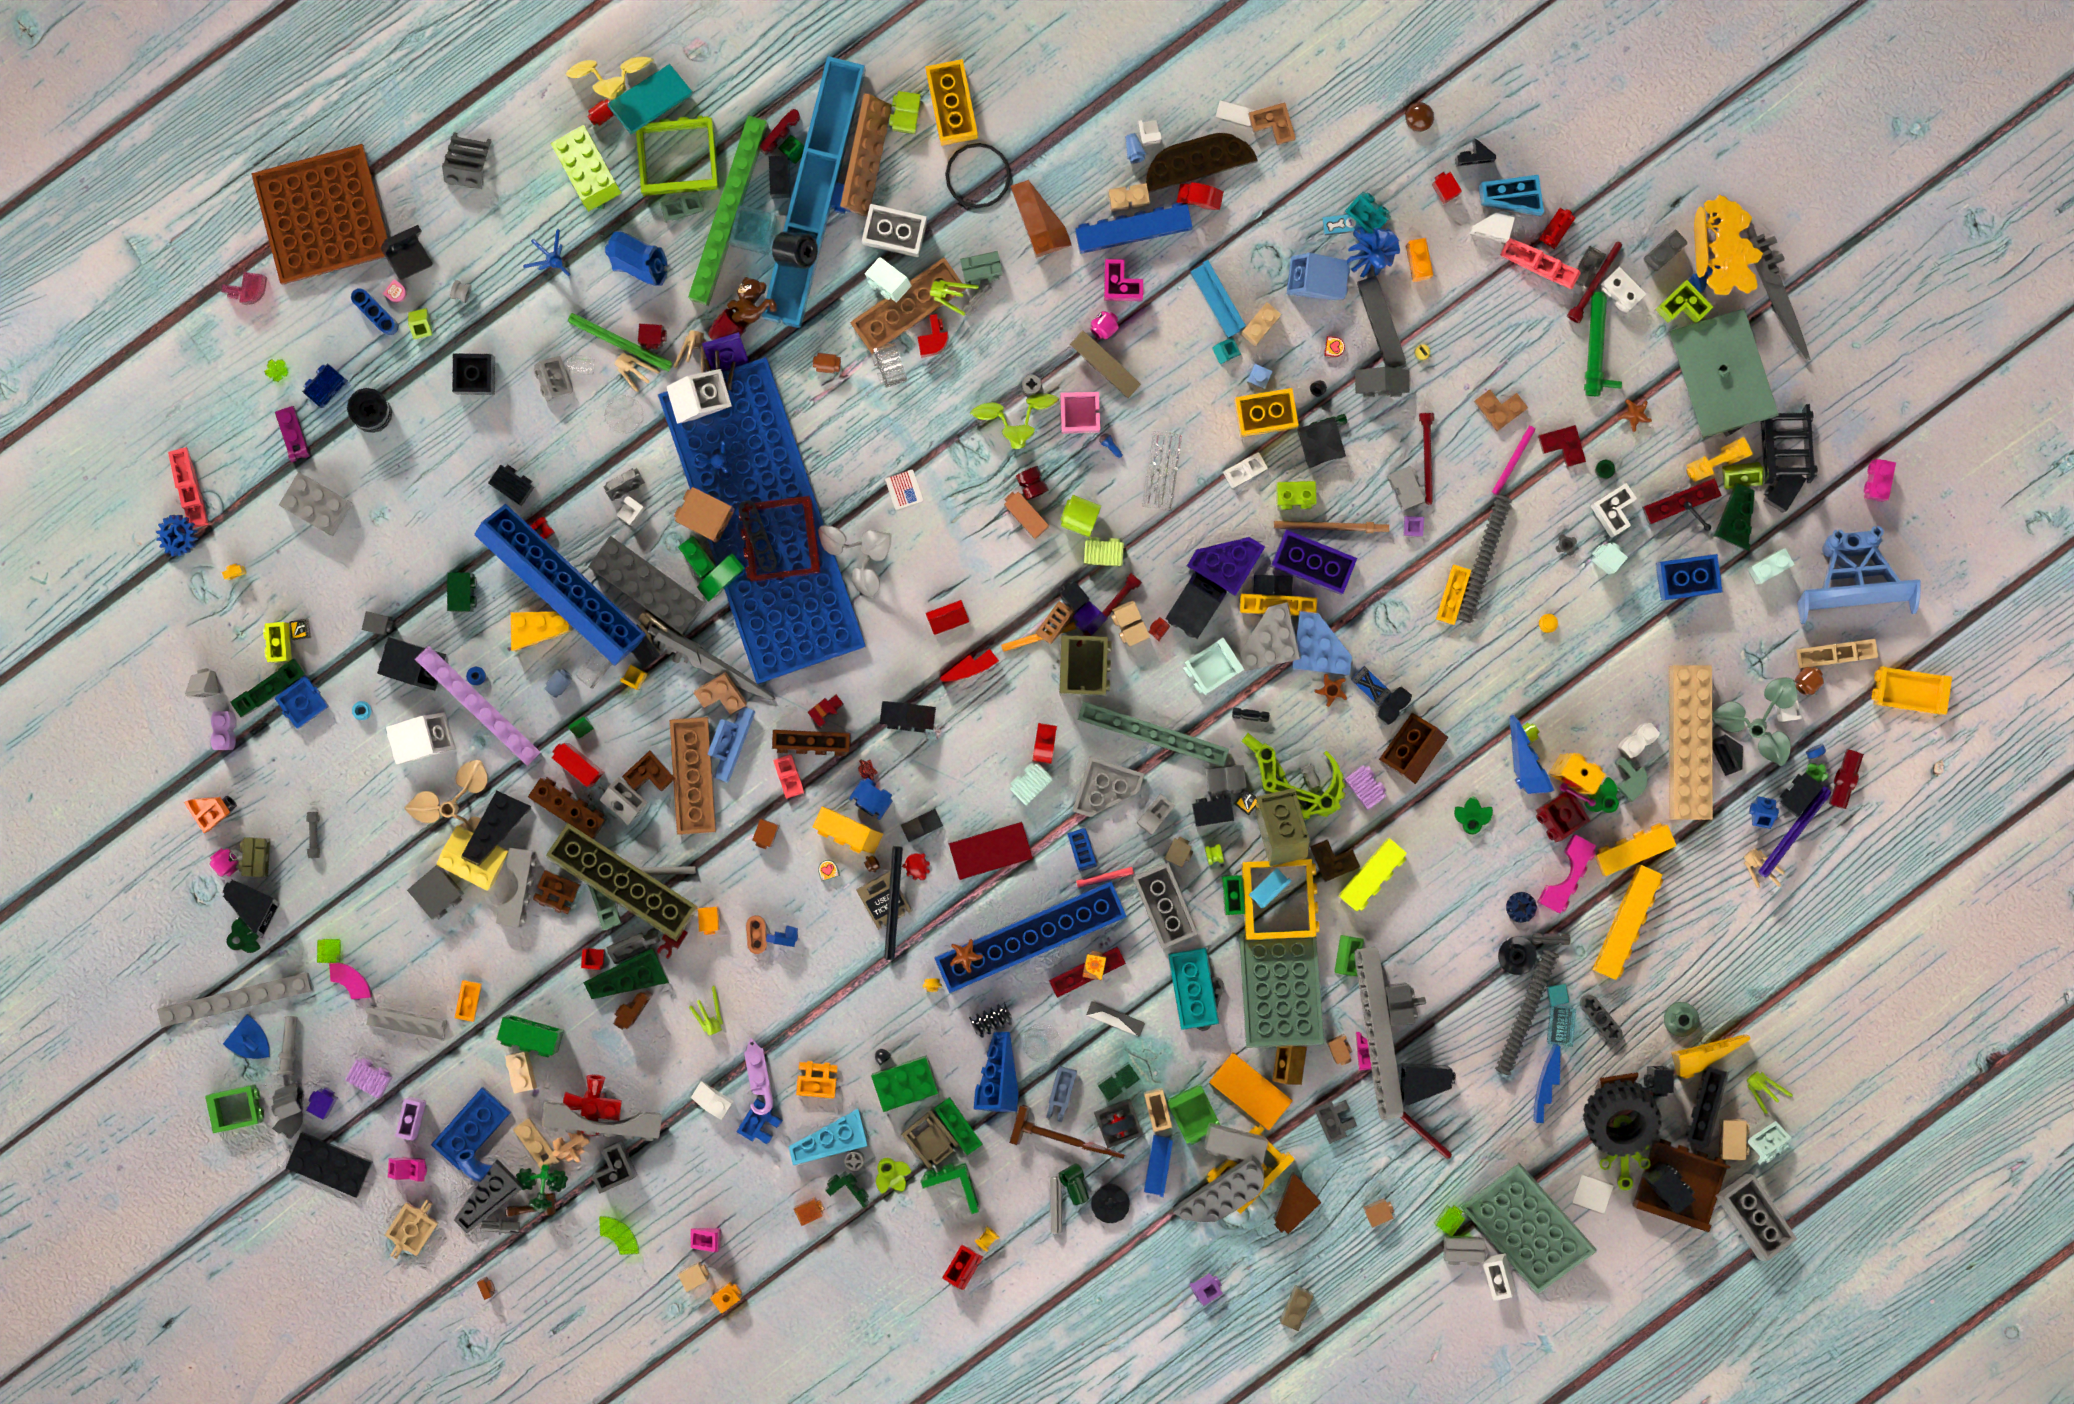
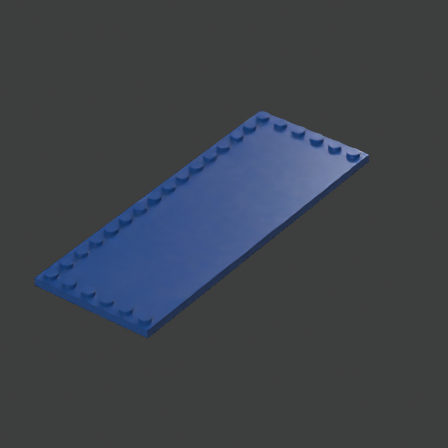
M767 357L736 367L732 380V390H728L731 407L704 417L677 424L668 391L658 394L690 490L694 487L735 509L718 544L708 538L707 540L716 566L733 553L744 567L742 572L724 590L757 684L866 647L836 557L828 553L821 544L818 529L824 523ZM730 370L722 372L726 383H728ZM721 442H725V457L728 461L726 466L727 473H724L722 469H716L712 464L696 461V458L711 459L713 455L721 452ZM745 500H750L756 505L777 560V567L772 572H766L760 567L740 515L739 505ZM745 504V508L742 511L747 512L749 518H745L746 522L752 518H757L756 514L754 516L751 514L753 506ZM758 522L750 523L749 530L754 533L758 532L760 524ZM765 540L757 541L756 548L760 551L765 550L767 542ZM769 550L765 554H759L760 558L764 556L765 563H763V566H767L768 569L772 568L771 564L774 563L773 560L768 558L767 554H771Z

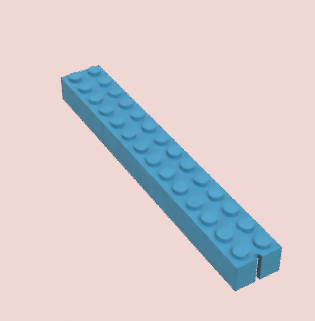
M827 56L783 232L804 233L813 236L818 245V254L814 264L806 269L781 266L775 262L766 299H774L777 304V310L771 312L769 306L762 313L764 320L781 323L782 320L784 325L801 329L831 211L830 204L836 182L838 183L866 72L865 65Z

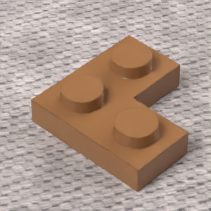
M1285 102L1248 113L1253 133L1272 127L1277 145L1296 140Z
M1489 389L1474 401L1496 431H1499L1528 409L1517 393L1501 404Z
M726 672L693 692L703 708L720 699L730 715L747 704Z

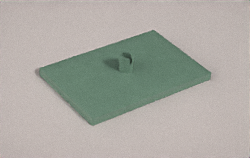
M1745 308L1669 331L1703 438L1779 416Z
M1292 930V931H1309V930ZM1270 931V932H1289V931ZM1239 933L1246 1048L1323 1045L1324 1036L1317 938L1246 940L1245 933Z
M1517 1163L1461 1206L1463 1211L1502 1254L1506 1253L1511 1265L1537 1294L1589 1258L1597 1250L1520 1163Z

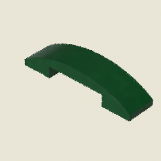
M293 658L274 674L249 691H245L230 701V703L242 718L282 693L303 677L305 673L295 658Z

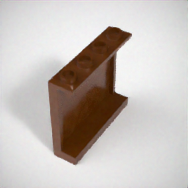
M1661 1138L1660 1141L1654 1140L1648 1156L1651 1164L1648 1169H1644L1643 1174L1659 1161L1663 1164L1668 1163L1682 1176L1680 1180L1688 1184L1694 1191L1692 1196L1695 1198V1201L1676 1214L1662 1202L1642 1176L1632 1206L1636 1209L1710 1232L1712 1225L1709 1223L1717 1201L1716 1195L1720 1192L1727 1168L1730 1169L1731 1166L1727 1165L1724 1159L1715 1157L1713 1160L1707 1158L1708 1154L1697 1151L1695 1154L1689 1152L1690 1148L1678 1145L1677 1148L1671 1146L1672 1142Z

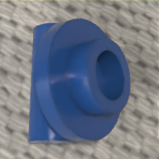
M1696 273L1688 279L1699 293L1704 292L1707 286L1704 277H1698Z

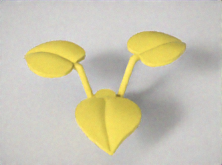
M649 57L630 58L620 66L621 70H623L622 77H613L608 80L602 79L595 69L597 62L593 60L579 62L572 66L565 74L571 78H580L593 72L599 79V82L593 85V90L612 101L626 90V73L636 72L654 61V59Z

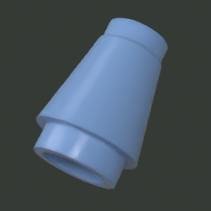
M1136 133L1127 135L1125 137L1127 159L1132 164L1144 161L1146 153Z

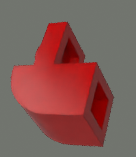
M1200 183L1180 184L1177 203L1197 205L1208 210H1220L1224 191Z
M937 314L930 315L932 334L918 336L921 358L938 355L947 346L948 332L940 333V330L944 329L942 318L938 319Z
M1038 723L1032 761L1052 763L1057 726Z

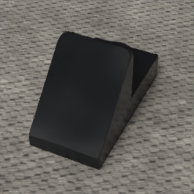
M1474 138L1472 141L1473 154H1471V151L1460 152V155H1457L1455 158V164L1457 167L1492 163L1496 160V154Z
M1254 575L1253 594L1292 596L1293 577Z

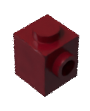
M639 323L638 343L646 345L647 349H658V346L663 347V342L667 341V330H664L663 325Z

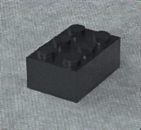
M1659 1161L1642 1175L1662 1202L1676 1214L1695 1201V1198L1692 1196L1694 1191L1688 1184L1680 1180L1682 1178L1680 1173L1668 1163L1663 1164Z

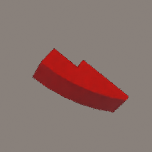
M990 649L976 660L969 655L943 675L940 680L948 682L969 678L991 668L999 660Z

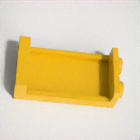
M1885 666L1878 667V670L1875 671L1874 680L1876 681V688L1873 689L1871 696L1872 700H1874L1873 705L1947 715L1952 676H1940L1887 668Z

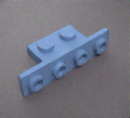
M747 707L741 708L735 723L720 719L707 754L721 759L715 773V778L727 783L730 781L753 721L754 710Z

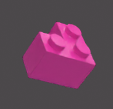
M1105 259L1104 301L1142 302L1143 279H1124V259Z

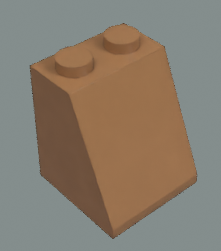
M692 487L691 490L686 491L683 497L685 502L682 508L678 507L674 514V517H676L675 522L718 544L735 509Z

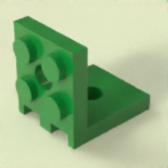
M952 1163L943 1166V1169L937 1172L935 1169L924 1172L920 1181L923 1189L960 1177L971 1214L979 1212V1203L966 1163L956 1166Z

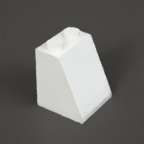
M721 369L689 375L667 386L677 424L692 421L731 407Z
M445 712L417 717L386 727L396 764L414 761L455 749Z

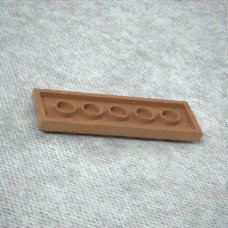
M871 94L863 95L840 205L845 209L866 217L872 203L892 107L891 104Z
M945 257L910 280L909 282L912 286L897 303L891 298L889 300L884 298L850 322L871 354L880 350L944 305L941 302L935 301V297L930 295L934 281L940 282L942 280L945 282L962 283ZM949 287V290L962 293L966 288ZM947 294L946 298L942 297V299L949 302L956 296Z
M709 717L669 720L673 776L676 778L673 782L677 835L716 832L711 756L707 755L710 748Z

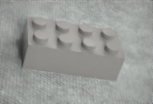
M1168 862L1132 876L1162 949L1198 934Z
M1744 1174L1716 1195L1759 1260H1770L1797 1240L1753 1174Z

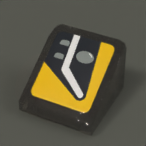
M309 619L289 622L292 641L311 638Z
M1245 789L1234 802V805L1249 816L1256 807L1257 797Z

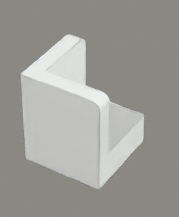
M1139 120L1138 129L1142 147L1161 143V134L1158 130L1157 121L1142 122V120Z
M627 496L623 501L625 504L617 513V516L630 526H633L646 508L630 496Z

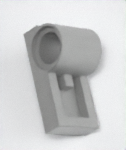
M1160 793L1136 824L1152 835L1175 805Z

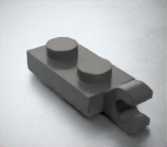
M656 928L648 930L646 935H643L641 932L606 947L607 952L614 964L650 950L649 945L660 942L659 933Z

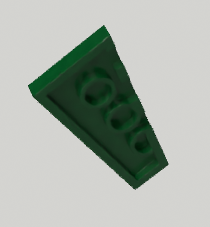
M654 948L583 983L591 999L666 984L670 983Z

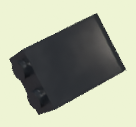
M1194 572L1165 619L1168 620L1171 626L1184 630L1187 636L1198 639L1221 604L1227 591Z
M388 637L377 674L434 691L438 684V681L415 660L425 649L424 647ZM435 651L445 661L447 654Z
M231 879L230 883L227 882L222 892L224 893V899L258 937L263 938L280 904L274 898Z
M1401 1063L1400 1090L1403 1105L1409 1106L1452 1089V1084H1455L1456 1077L1453 1069L1448 1065Z

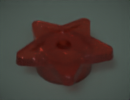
M859 760L861 764L858 767L860 775L864 779L869 778L873 781L874 775L878 772L872 766L871 760Z

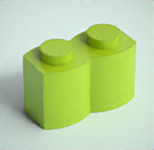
M898 91L897 95L893 96L892 107H895V113L890 115L889 121L892 131L909 134L916 133L921 94Z

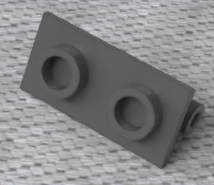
M632 468L621 474L623 478L621 482L618 477L606 482V485L603 487L611 501L621 498L624 494L639 488L645 483L637 468Z

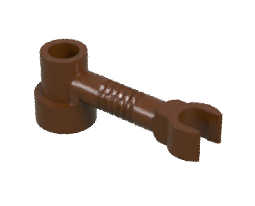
M547 1193L545 1198L552 1201V1207L547 1208L544 1215H553L556 1213L554 1204L556 1202L555 1193ZM530 1205L508 1206L505 1209L506 1217L537 1212Z

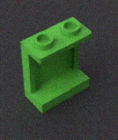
M1201 1084L1166 1100L1187 1144L1191 1142L1193 1145L1201 1141V1137L1207 1133L1209 1123L1220 1125Z

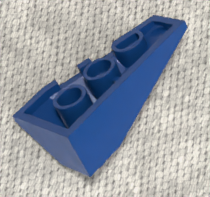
M1512 714L1509 717L1513 766L1517 777L1515 782L1518 788H1523L1527 794L1554 791L1555 789L1548 774L1540 763L1536 761L1539 759L1538 755L1531 746H1528L1530 740L1520 721Z
M994 1032L987 1052L988 1061L986 1067H982L981 1073L983 1076L980 1084H977L975 1089L974 1110L1017 1112L1018 1085L1010 1032Z

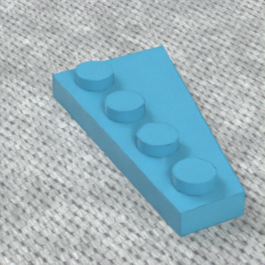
M859 1108L788 1146L793 1166L867 1147L868 1143Z

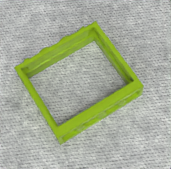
M701 115L697 116V119L680 117L678 121L660 119L659 122H650L636 131L640 187L643 196L719 190L714 121L712 118ZM708 128L712 179L648 184L644 133Z

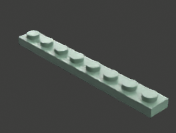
M1084 701L1077 719L1224 767L1229 748Z

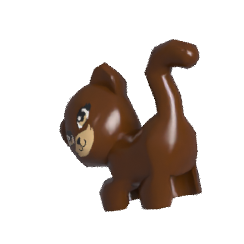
M745 277L737 289L739 300H731L727 304L729 310L736 311L732 315L733 321L735 323L740 322L744 329L751 323L756 322L769 306L771 312L777 310V304L774 299H765L759 307L754 305L766 291V284L764 282Z

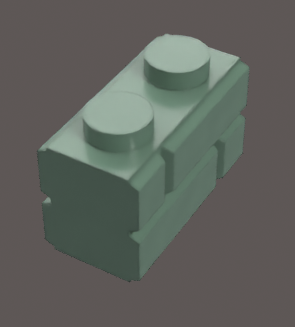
M998 251L960 259L965 284L978 285L981 284L980 280L988 279L989 282L999 280V276H1003Z

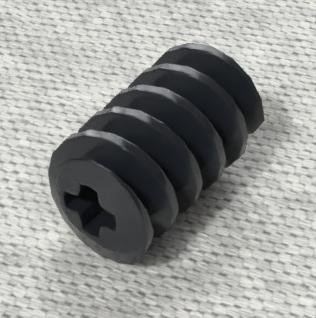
M1005 1002L1004 1008L997 1004V1011L991 1007L990 1014L984 1010L983 1017L977 1013L976 1020L971 1016L969 1017L976 1034L981 1038L984 1037V1031L990 1035L991 1028L998 1031V1025L1005 1028V1021L1012 1025V1017Z

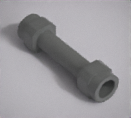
M307 812L306 822H309L310 848L307 849L308 858H320V848H317L319 812Z

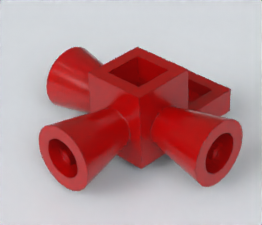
M596 1074L587 1075L588 1091H586L583 1097L565 1092L563 1103L570 1110H581V1116H585V1119L598 1122V1118L620 1120L622 1100L605 1098L606 1093H601L606 1079L604 1076Z

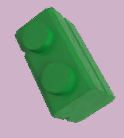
M692 536L678 546L701 579H704L717 567L696 537Z
M1242 875L1222 876L1225 915L1245 914Z

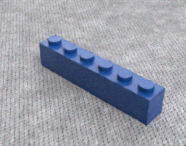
M1176 203L1171 205L1172 208L1168 209L1158 207L1150 213L1140 211L1134 213V216L1131 217L1121 215L1113 221L1103 219L1097 221L1095 225H1089V223L1080 224L1075 229L1079 253L1084 254L1192 230L1188 204Z

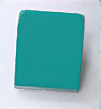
M1233 337L1212 347L1220 364L1241 355Z
M1566 983L1547 986L1550 1006L1569 1003Z

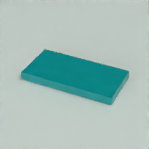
M668 64L610 101L608 107L627 131L633 134L692 96L693 91L675 69Z
M1207 948L1168 954L1181 1030L1220 1024Z

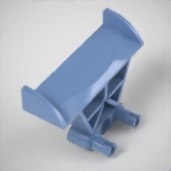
M1874 526L1871 531L1844 533L1841 529L1838 532L1835 530L1826 539L1822 547L1823 554L1830 557L1822 588L1804 590L1797 603L1800 623H1806L1809 610L1909 601L1911 614H1916L1920 603L1921 581L1920 579L1900 581L1878 550L1882 541L1881 536L1884 533L1882 527L1877 526L1876 528ZM1848 542L1854 543L1855 547L1850 546ZM1868 554L1860 567H1857L1856 564L1846 557ZM1870 558L1875 564V566L1865 565L1867 564ZM1835 563L1842 569H1834ZM1883 575L1887 581L1885 583L1864 584L1863 577ZM1854 578L1855 585L1828 588L1830 580Z

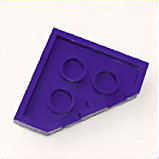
M1246 537L1196 549L1187 567L1236 596L1265 549V546L1251 537Z

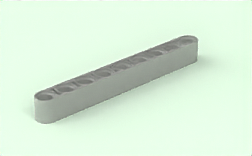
M1376 947L1361 948L1355 951L1354 956L1378 1112L1382 1120L1399 1118L1403 1116L1404 1111L1380 954Z

